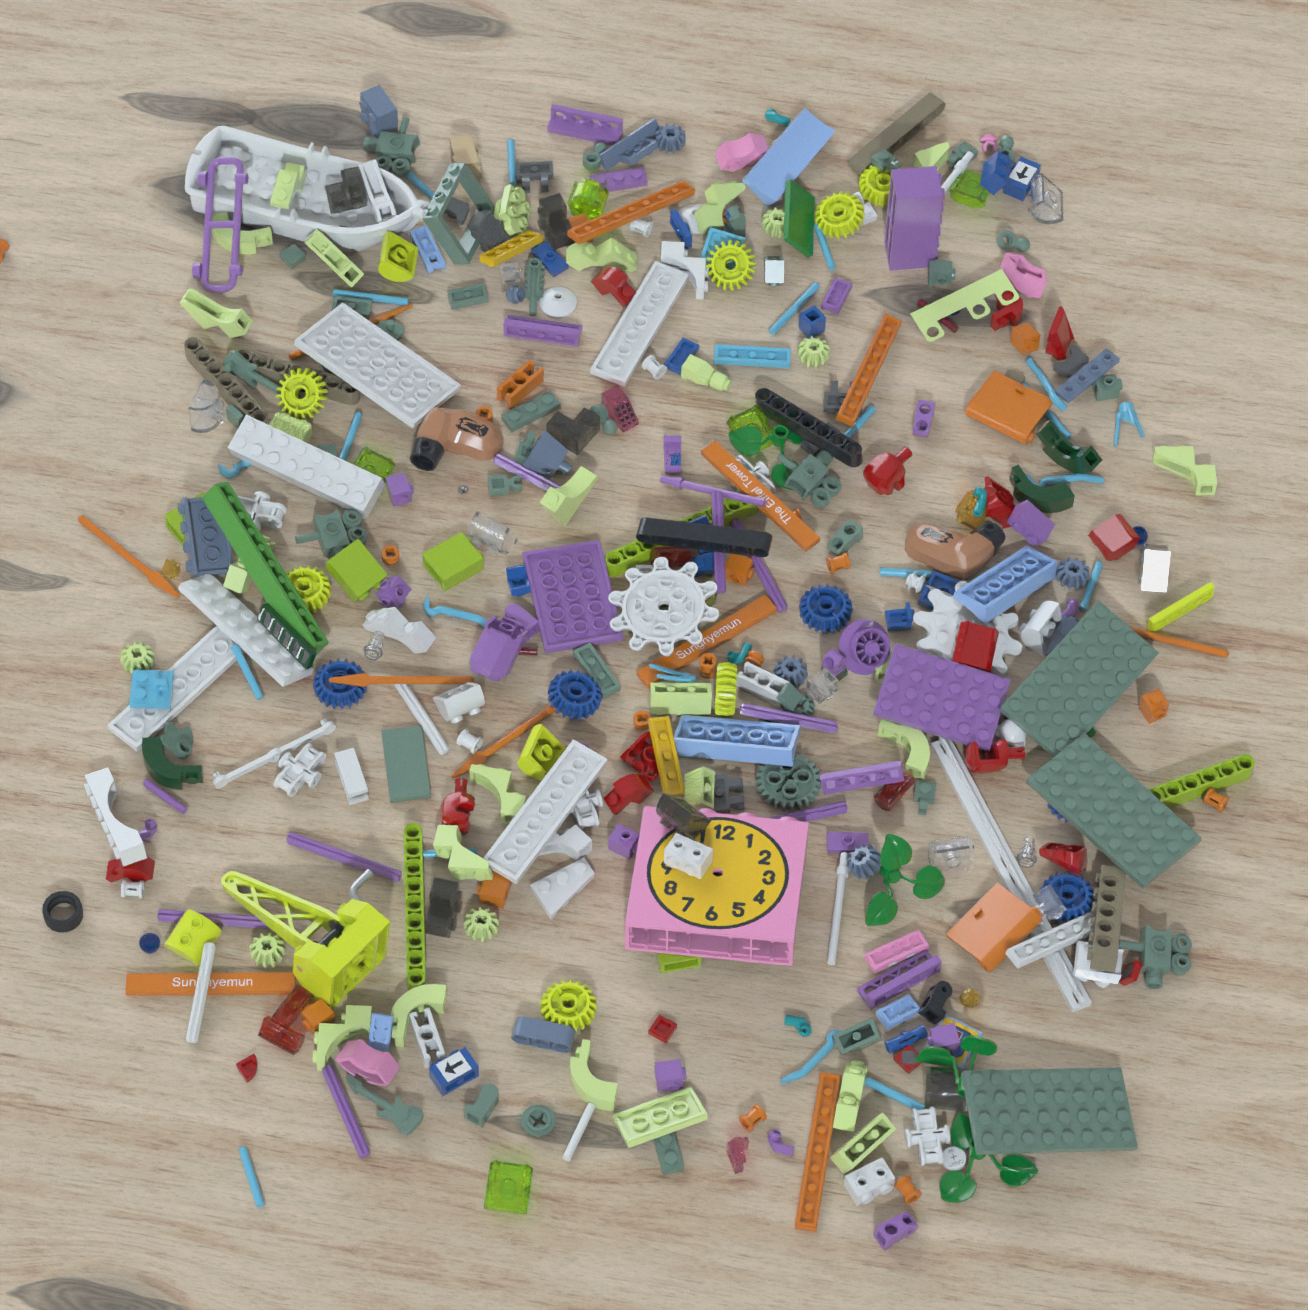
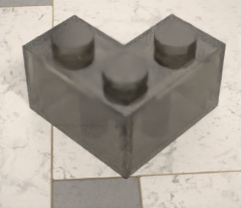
M359 166L340 170L343 182L324 186L331 214L367 206Z
M558 193L539 199V207L537 208L539 219L537 223L539 229L544 231V237L548 244L550 243L554 250L574 244V240L567 236V230L572 227L567 219V206L561 194Z
M585 407L574 420L557 411L546 423V431L567 450L579 455L600 431V416Z
M1143 544V549H1139V561L1143 566V570L1138 574V584H1141L1142 590L1166 591L1170 552L1166 545Z
M434 877L429 894L430 907L425 920L426 934L450 938L451 932L456 930L457 919L455 918L457 913H461L463 901H461L462 891H459V882Z

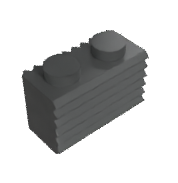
M489 210L477 212L469 225H467L471 231V236L479 242L483 252L509 239L507 233H505Z

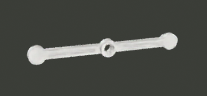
M324 718V721L323 719L320 721L322 724L321 728L280 748H274L268 754L226 775H220L219 772L214 773L213 777L215 779L213 784L217 789L223 788L229 782L269 762H277L285 753L291 752L323 735L331 734L335 731L336 725L334 722H328Z

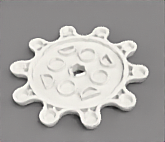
M658 557L654 560V568L650 573L644 574L636 568H630L625 573L626 579L630 582L629 589L626 591H613L609 594L608 599L610 603L622 608V613L610 621V627L616 632L631 630L633 637L629 642V646L634 651H640L648 643H656L659 646L660 653L668 657L674 651L675 642L679 640H687L692 645H699L703 636L697 629V626L702 622H715L719 617V611L714 607L707 606L705 603L708 597L716 593L717 584L713 581L697 583L694 580V576L698 571V566L694 562H688L680 570L674 571L669 568L668 560L665 557ZM662 604L669 605L668 611L659 610V607Z
M966 581L958 582L955 586V591L968 583ZM939 589L931 590L928 593V599L933 604V611H918L913 616L914 622L917 625L923 626L928 632L926 638L918 641L917 649L925 653L934 652L939 657L952 661V655L956 646L955 636L959 631L961 622L969 621L990 628L996 627L999 635L991 671L995 675L1005 677L1008 673V668L1002 659L1003 655H1019L1022 652V644L1012 639L1008 634L1010 628L1017 626L1019 622L1018 616L1015 613H1001L983 625L975 614L962 603L955 600L954 596H946Z

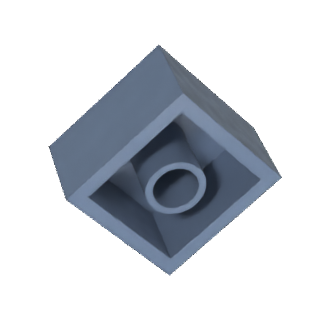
M377 85L361 92V101H359L361 108L360 118L364 124L368 125L371 135L379 138L381 131L398 133L397 108L382 87Z

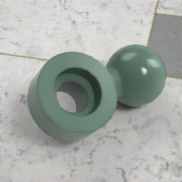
M1006 135L1000 139L1001 149L999 151L1009 156L1013 164L1014 153L1011 148L1014 146V140L1011 136Z
M597 143L593 148V152H587L583 155V166L586 169L595 170L601 166L599 155L608 149L606 144Z
M1009 230L999 233L996 238L997 245L1003 250H1008L1015 246L1018 251L1026 252L1030 248V241L1027 238L1021 237L1016 239L1015 234ZM1003 238L1007 239V244L1003 242Z
M596 404L590 408V419L595 424L602 423L603 431L606 434L611 435L617 431L618 425L616 421L608 419V411L603 404Z

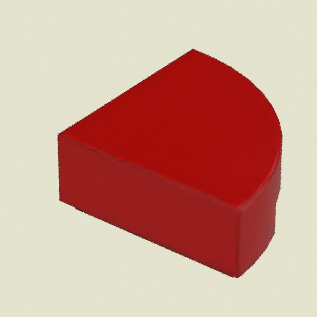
M255 1054L236 1063V1068L247 1083L251 1081L258 1067Z

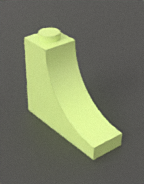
M581 466L575 475L559 488H552L550 486L540 504L550 517L566 526L597 481L598 476Z

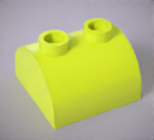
M387 231L383 235L378 266L379 273L384 278L395 282L411 280L415 275L418 247L391 231Z
M542 724L535 725L518 759V767L527 776L542 781L566 748Z
M187 909L164 943V947L200 967L204 944L207 942L215 944L222 934V930L205 916Z

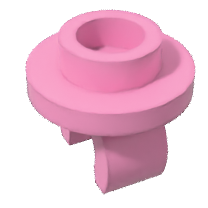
M994 134L983 135V138L980 139V143H984L982 151L986 152V146L991 145L993 152H995L997 149L995 142L998 141V137H994Z

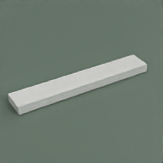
M1091 912L1086 913L1084 916L1075 918L1008 948L1005 954L1017 969L1074 944L1078 940L1089 937L1090 932L1094 931L1090 929L1091 917H1095V915L1091 914Z

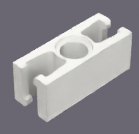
M746 661L744 671H740L737 675L736 687L781 708L782 704L776 697L784 685L789 682Z
M354 748L334 753L335 765L349 805L369 800L368 788Z
M430 1008L424 1009V1018L422 1020L423 1023L428 1022V1025L419 1027L416 1022L417 1012L409 1014L410 1026L425 1068H429L432 1065L430 1055L427 1052L435 1049L439 1060L445 1058V1052ZM427 1036L431 1037V1039L425 1040L423 1038Z

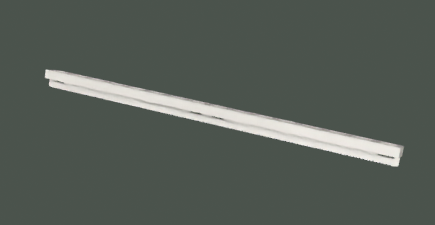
M939 736L938 741L931 743V748L1005 888L1031 908L1033 906L1038 908L1043 914L1041 916L1043 921L1030 933L1031 937L1033 938L1051 930L1052 927L953 741ZM1064 949L1043 957L1070 1011L1073 1013L1091 1006V1000L1081 981L1073 976L1074 968Z

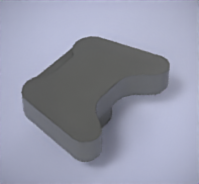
M452 197L444 213H447L450 218H457L458 224L463 225L470 207L467 202Z
M1075 345L1070 347L1071 356L1065 362L1054 363L1053 370L1070 378L1089 363V357Z

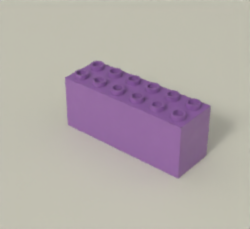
M937 166L891 169L884 238L889 271L929 268V260L938 259V236L941 235L939 224H942V200H945V191L940 186L942 185L941 173L938 174Z

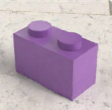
M1028 500L1017 504L1007 520V523L1034 547L1046 542L1055 526L1048 517Z

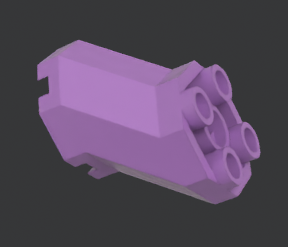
M492 616L486 621L485 628L470 657L471 672L482 674L491 681H500V678H506L511 673L513 664L527 638L528 630H523V623L509 617L497 620L498 616Z

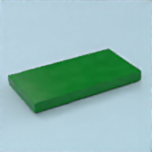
M789 179L785 185L783 240L809 258L813 256L815 197Z

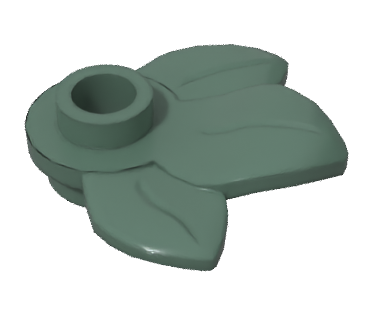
M170 721L167 722L164 728L165 734L160 736L163 745L173 751L178 758H187L192 751L191 745L193 744V735L190 727L187 726L179 731Z

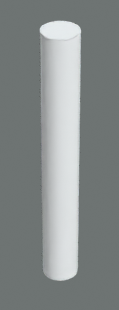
M593 1103L587 1104L562 1157L566 1161L571 1160L596 1106Z

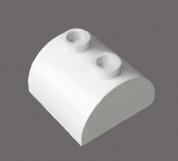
M1045 601L1038 610L1033 609L1030 613V621L1023 623L1019 630L1024 644L1030 650L1043 657L1062 620L1060 605L1054 601Z
M471 682L433 697L441 716L445 721L451 720V723L463 720L462 715L469 712V715H475L481 712L480 707L485 705L480 684Z

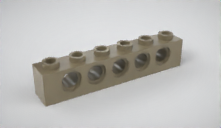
M1101 865L1100 873L1096 872L1094 885H1098V887L1094 888L1093 899L1097 900V902H1093L1091 914L1095 915V917H1091L1090 929L1094 931L1089 934L1088 944L1092 945V948L1088 947L1087 960H1091L1090 969L1115 972L1126 876V873L1119 867Z

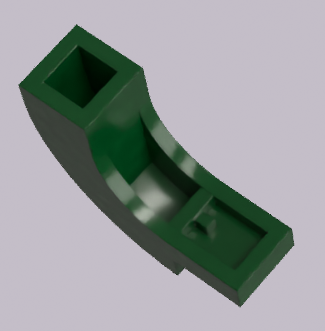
M1051 420L1046 421L1035 433L1045 445L1042 450L1048 457L1071 472L1079 474L1090 473L1102 461V458L1092 445L1079 447L1070 443Z
M1019 465L1012 467L1009 479L1014 487L1013 496L1019 503L1028 500L1042 513H1057L1073 507L1075 495L1066 482L1053 487H1040L1033 484L1027 478Z
M142 738L144 764L147 772L156 782L176 790H182L183 783H203L202 765L173 764L164 757V745L161 738Z

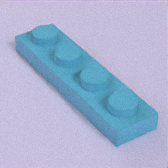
M715 344L714 364L790 368L791 349Z

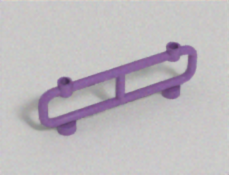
M235 157L215 158L209 164L208 172H199L198 174L199 186L207 187L202 263H193L192 275L194 278H201V284L208 292H229L235 287L237 277L243 275V266L238 265L243 184H248L249 176L248 173H244V165L241 160ZM233 164L237 168L235 174L233 221H212L216 167L218 165ZM212 228H233L231 265L229 266L230 280L226 285H211L208 281Z

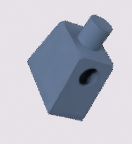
M545 430L523 463L524 467L548 478H551L557 470L567 475L572 468V465L563 460L568 450Z

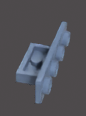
M651 119L600 153L599 157L603 168L609 170L619 162L630 166L635 165L639 160L652 154L654 150L659 148L657 141L653 140L655 139L656 131L659 130L657 120Z
M1108 349L1103 350L1058 387L1055 393L1067 403L1072 402L1118 364L1120 358Z

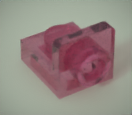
M736 1137L727 1142L726 1152L735 1174L743 1172L744 1163H746L744 1151L749 1146L748 1137Z

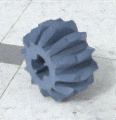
M666 123L665 127L660 126L659 130L655 133V141H657L659 150H665L666 154L668 152L674 154L676 150L681 151L686 143L685 131L682 130L681 126L676 127L675 124L669 126Z
M1068 557L1067 561L1062 560L1060 565H1058L1056 578L1057 581L1061 582V587L1067 586L1068 590L1074 587L1078 590L1079 586L1084 587L1086 582H1088L1090 569L1089 566L1085 565V560L1079 562L1078 557L1075 560Z
M785 655L784 660L779 659L777 665L774 666V675L791 682L795 688L798 687V684L803 685L804 680L808 676L807 665L803 663L802 658L796 660L795 655L792 658H788Z
M862 844L860 848L855 847V851L849 853L850 858L846 860L849 871L858 879L863 877L867 880L869 875L874 876L875 871H880V852L870 844L867 846Z

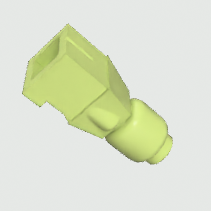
M691 354L682 365L681 378L689 379L695 384L710 385V387L719 391H728L732 384L727 375L718 371L714 372L715 369L705 360Z

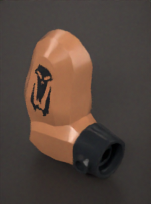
M434 407L428 412L419 427L411 451L410 461L418 469L433 471L436 469L445 451L465 455L480 461L490 460L503 449V435L498 426L465 409Z
M988 520L984 521L970 535L966 536L956 531L946 530L935 524L922 523L915 525L909 530L905 539L904 550L908 557L927 565L936 572L965 580L975 575L987 565L1006 540V536L996 523Z

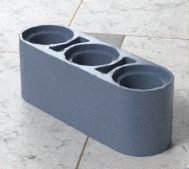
M519 1016L516 1018L511 1039L523 1045L569 1053L576 1031L571 1026Z

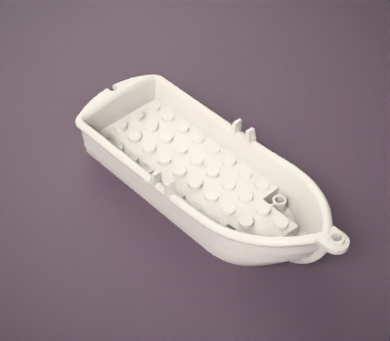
M227 126L216 127L198 143L194 152L200 155H191L185 176V191L190 195L193 210L205 214L207 187L199 186V172H208L209 164L215 158H238L244 165V173H248L249 176L248 184H243L241 224L257 229L270 227L272 233L304 242L318 229L343 252H357L371 248L382 242L383 235L387 231L397 235L410 230L423 217L430 204L426 201L417 200L412 190L400 178L379 168L387 193L393 202L396 217L377 223L371 203L367 200L357 165L362 162L332 156L327 146H324L322 151L318 152L314 151V143L312 142L307 149ZM286 162L305 166L307 175L302 192H295L289 209L270 205L279 169L284 170ZM233 164L218 165L215 170L213 215L227 212L229 220L233 221L236 187L235 174L237 168Z

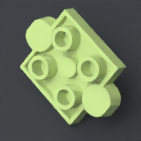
M511 184L505 186L503 197L497 200L493 214L497 221L502 220L501 227L510 236L514 234L519 235L527 230L531 206L525 200L524 190L521 187H513Z

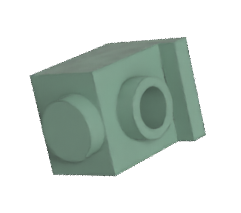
M929 260L928 287H932V284H951V280H955L956 269L952 268V261Z
M1116 374L1104 375L1092 384L1096 401L1119 398L1120 390L1123 388L1122 380L1117 379Z

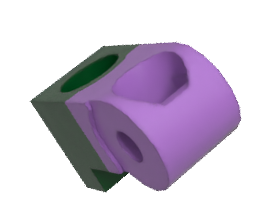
M831 649L824 656L821 675L832 686L848 675V670L844 667L847 661L846 658L836 649Z

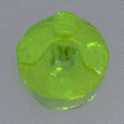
M583 178L579 182L575 181L567 201L571 214L575 216L586 213L591 220L602 216L609 197V191L606 187L604 189L601 188L600 183L595 180Z

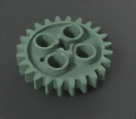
M800 753L798 757H794L793 767L771 764L758 766L755 786L758 787L757 793L762 794L761 800L767 799L768 806L774 803V809L782 806L783 812L786 810V807H789L790 811L793 812L794 807L801 810L802 804L808 807L809 801L814 802L815 796H819L821 780L819 775L820 769L815 768V762L809 763L810 757L802 759L803 753Z

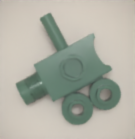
M407 117L402 118L398 133L381 131L379 138L366 136L363 142L364 151L376 152L378 167L390 173L393 170L397 177H405L410 173V163L416 162L414 152L421 144L418 135L406 134L410 120Z
M822 450L815 457L809 454L799 466L782 453L777 456V460L793 471L784 486L795 490L801 496V500L804 501L811 495L810 499L814 506L825 508L831 501V497L838 495L841 490V482L836 477H826L830 470L827 466L832 462V456L827 451Z
M336 509L335 512L329 515L314 514L312 523L315 532L295 536L296 544L318 540L324 557L331 556L332 558L357 539L364 545L368 534L360 526L362 516L358 511L353 509L346 510L341 517L339 510Z
M1145 925L1141 930L1140 943L1119 939V948L1140 951L1139 962L1142 963L1141 971L1146 972L1147 988H1162L1163 975L1165 976L1170 970L1176 975H1184L1191 968V960L1186 954L1191 950L1192 942L1185 934H1177L1172 938V929L1158 931L1152 929L1149 925Z

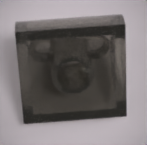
M667 793L662 794L656 807V813L661 817L660 823L669 829L673 826L677 829L675 834H680L689 839L699 836L712 821L683 798Z
M926 1066L924 1109L934 1106V1109L967 1111L966 1098L960 1097L957 1094L958 1085L955 1084L956 1078L953 1068ZM958 1068L959 1077L963 1071L969 1069Z

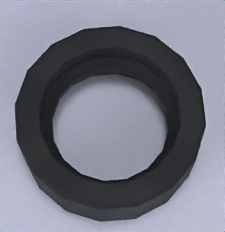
M58 891L47 897L43 903L42 913L44 921L53 931L59 933L69 932L79 926L83 919L81 901L74 893ZM68 903L74 906V915L66 920H56L51 917L52 908L58 904Z

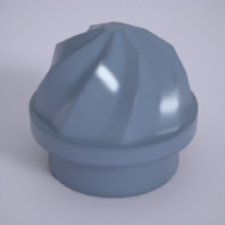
M513 285L508 287L505 295L509 302L517 304L524 300L525 291L522 287Z

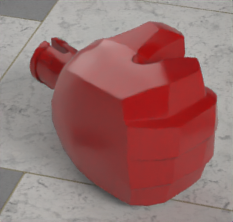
M904 446L895 456L886 452L875 457L863 471V476L868 486L879 495H891L894 489L900 491L905 486L906 470L903 464L913 456L912 451Z
M1004 738L993 743L989 752L982 750L984 757L983 760H980L978 743L972 742L965 750V764L974 774L997 772L1006 768L1008 759L1024 760L1026 752L1023 751H1025V747H1008L1007 741Z
M460 778L455 779V791L449 793L442 802L440 821L441 825L458 826L463 836L468 834L470 829L468 813L474 810L476 803L475 797L467 793L468 780L462 778V786H460Z

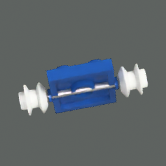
M933 571L927 583L925 582L924 575L917 577L916 572L908 575L905 585H908V590L912 587L915 588L916 593L923 590L918 599V605L933 610L934 607L928 599V593L933 589H939L946 596H954L955 586L960 581Z

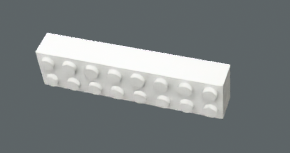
M248 415L244 417L228 446L232 456L347 510H356L366 519L385 487L381 477Z

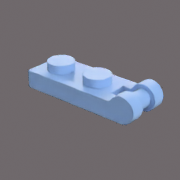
M428 226L410 230V237L414 245L418 247V253L426 272L429 274L438 268L440 270L445 269V261Z

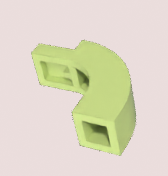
M227 212L212 215V221H230ZM270 227L252 231L240 230L239 254H256L257 247L273 244ZM212 228L211 232L215 241L221 247L231 252L233 228Z
M318 229L304 242L351 288L364 275Z
M882 719L879 724L878 736L899 743L909 753L904 775L924 781L929 766L930 747L923 732Z
M421 985L407 991L397 1000L390 1014L394 1015L392 1038H395L396 1047H404L407 1028L410 1023V1013L417 1012L419 1015L424 1013V1009L430 1008L432 1013L444 1014L447 998L446 985Z
M583 1039L581 1047H577L576 1057L570 1058L572 1086L578 1096L587 1104L593 1103L596 1106L595 1108L614 1112L618 1083L599 1080L590 1073L588 1063L591 1053V1040Z

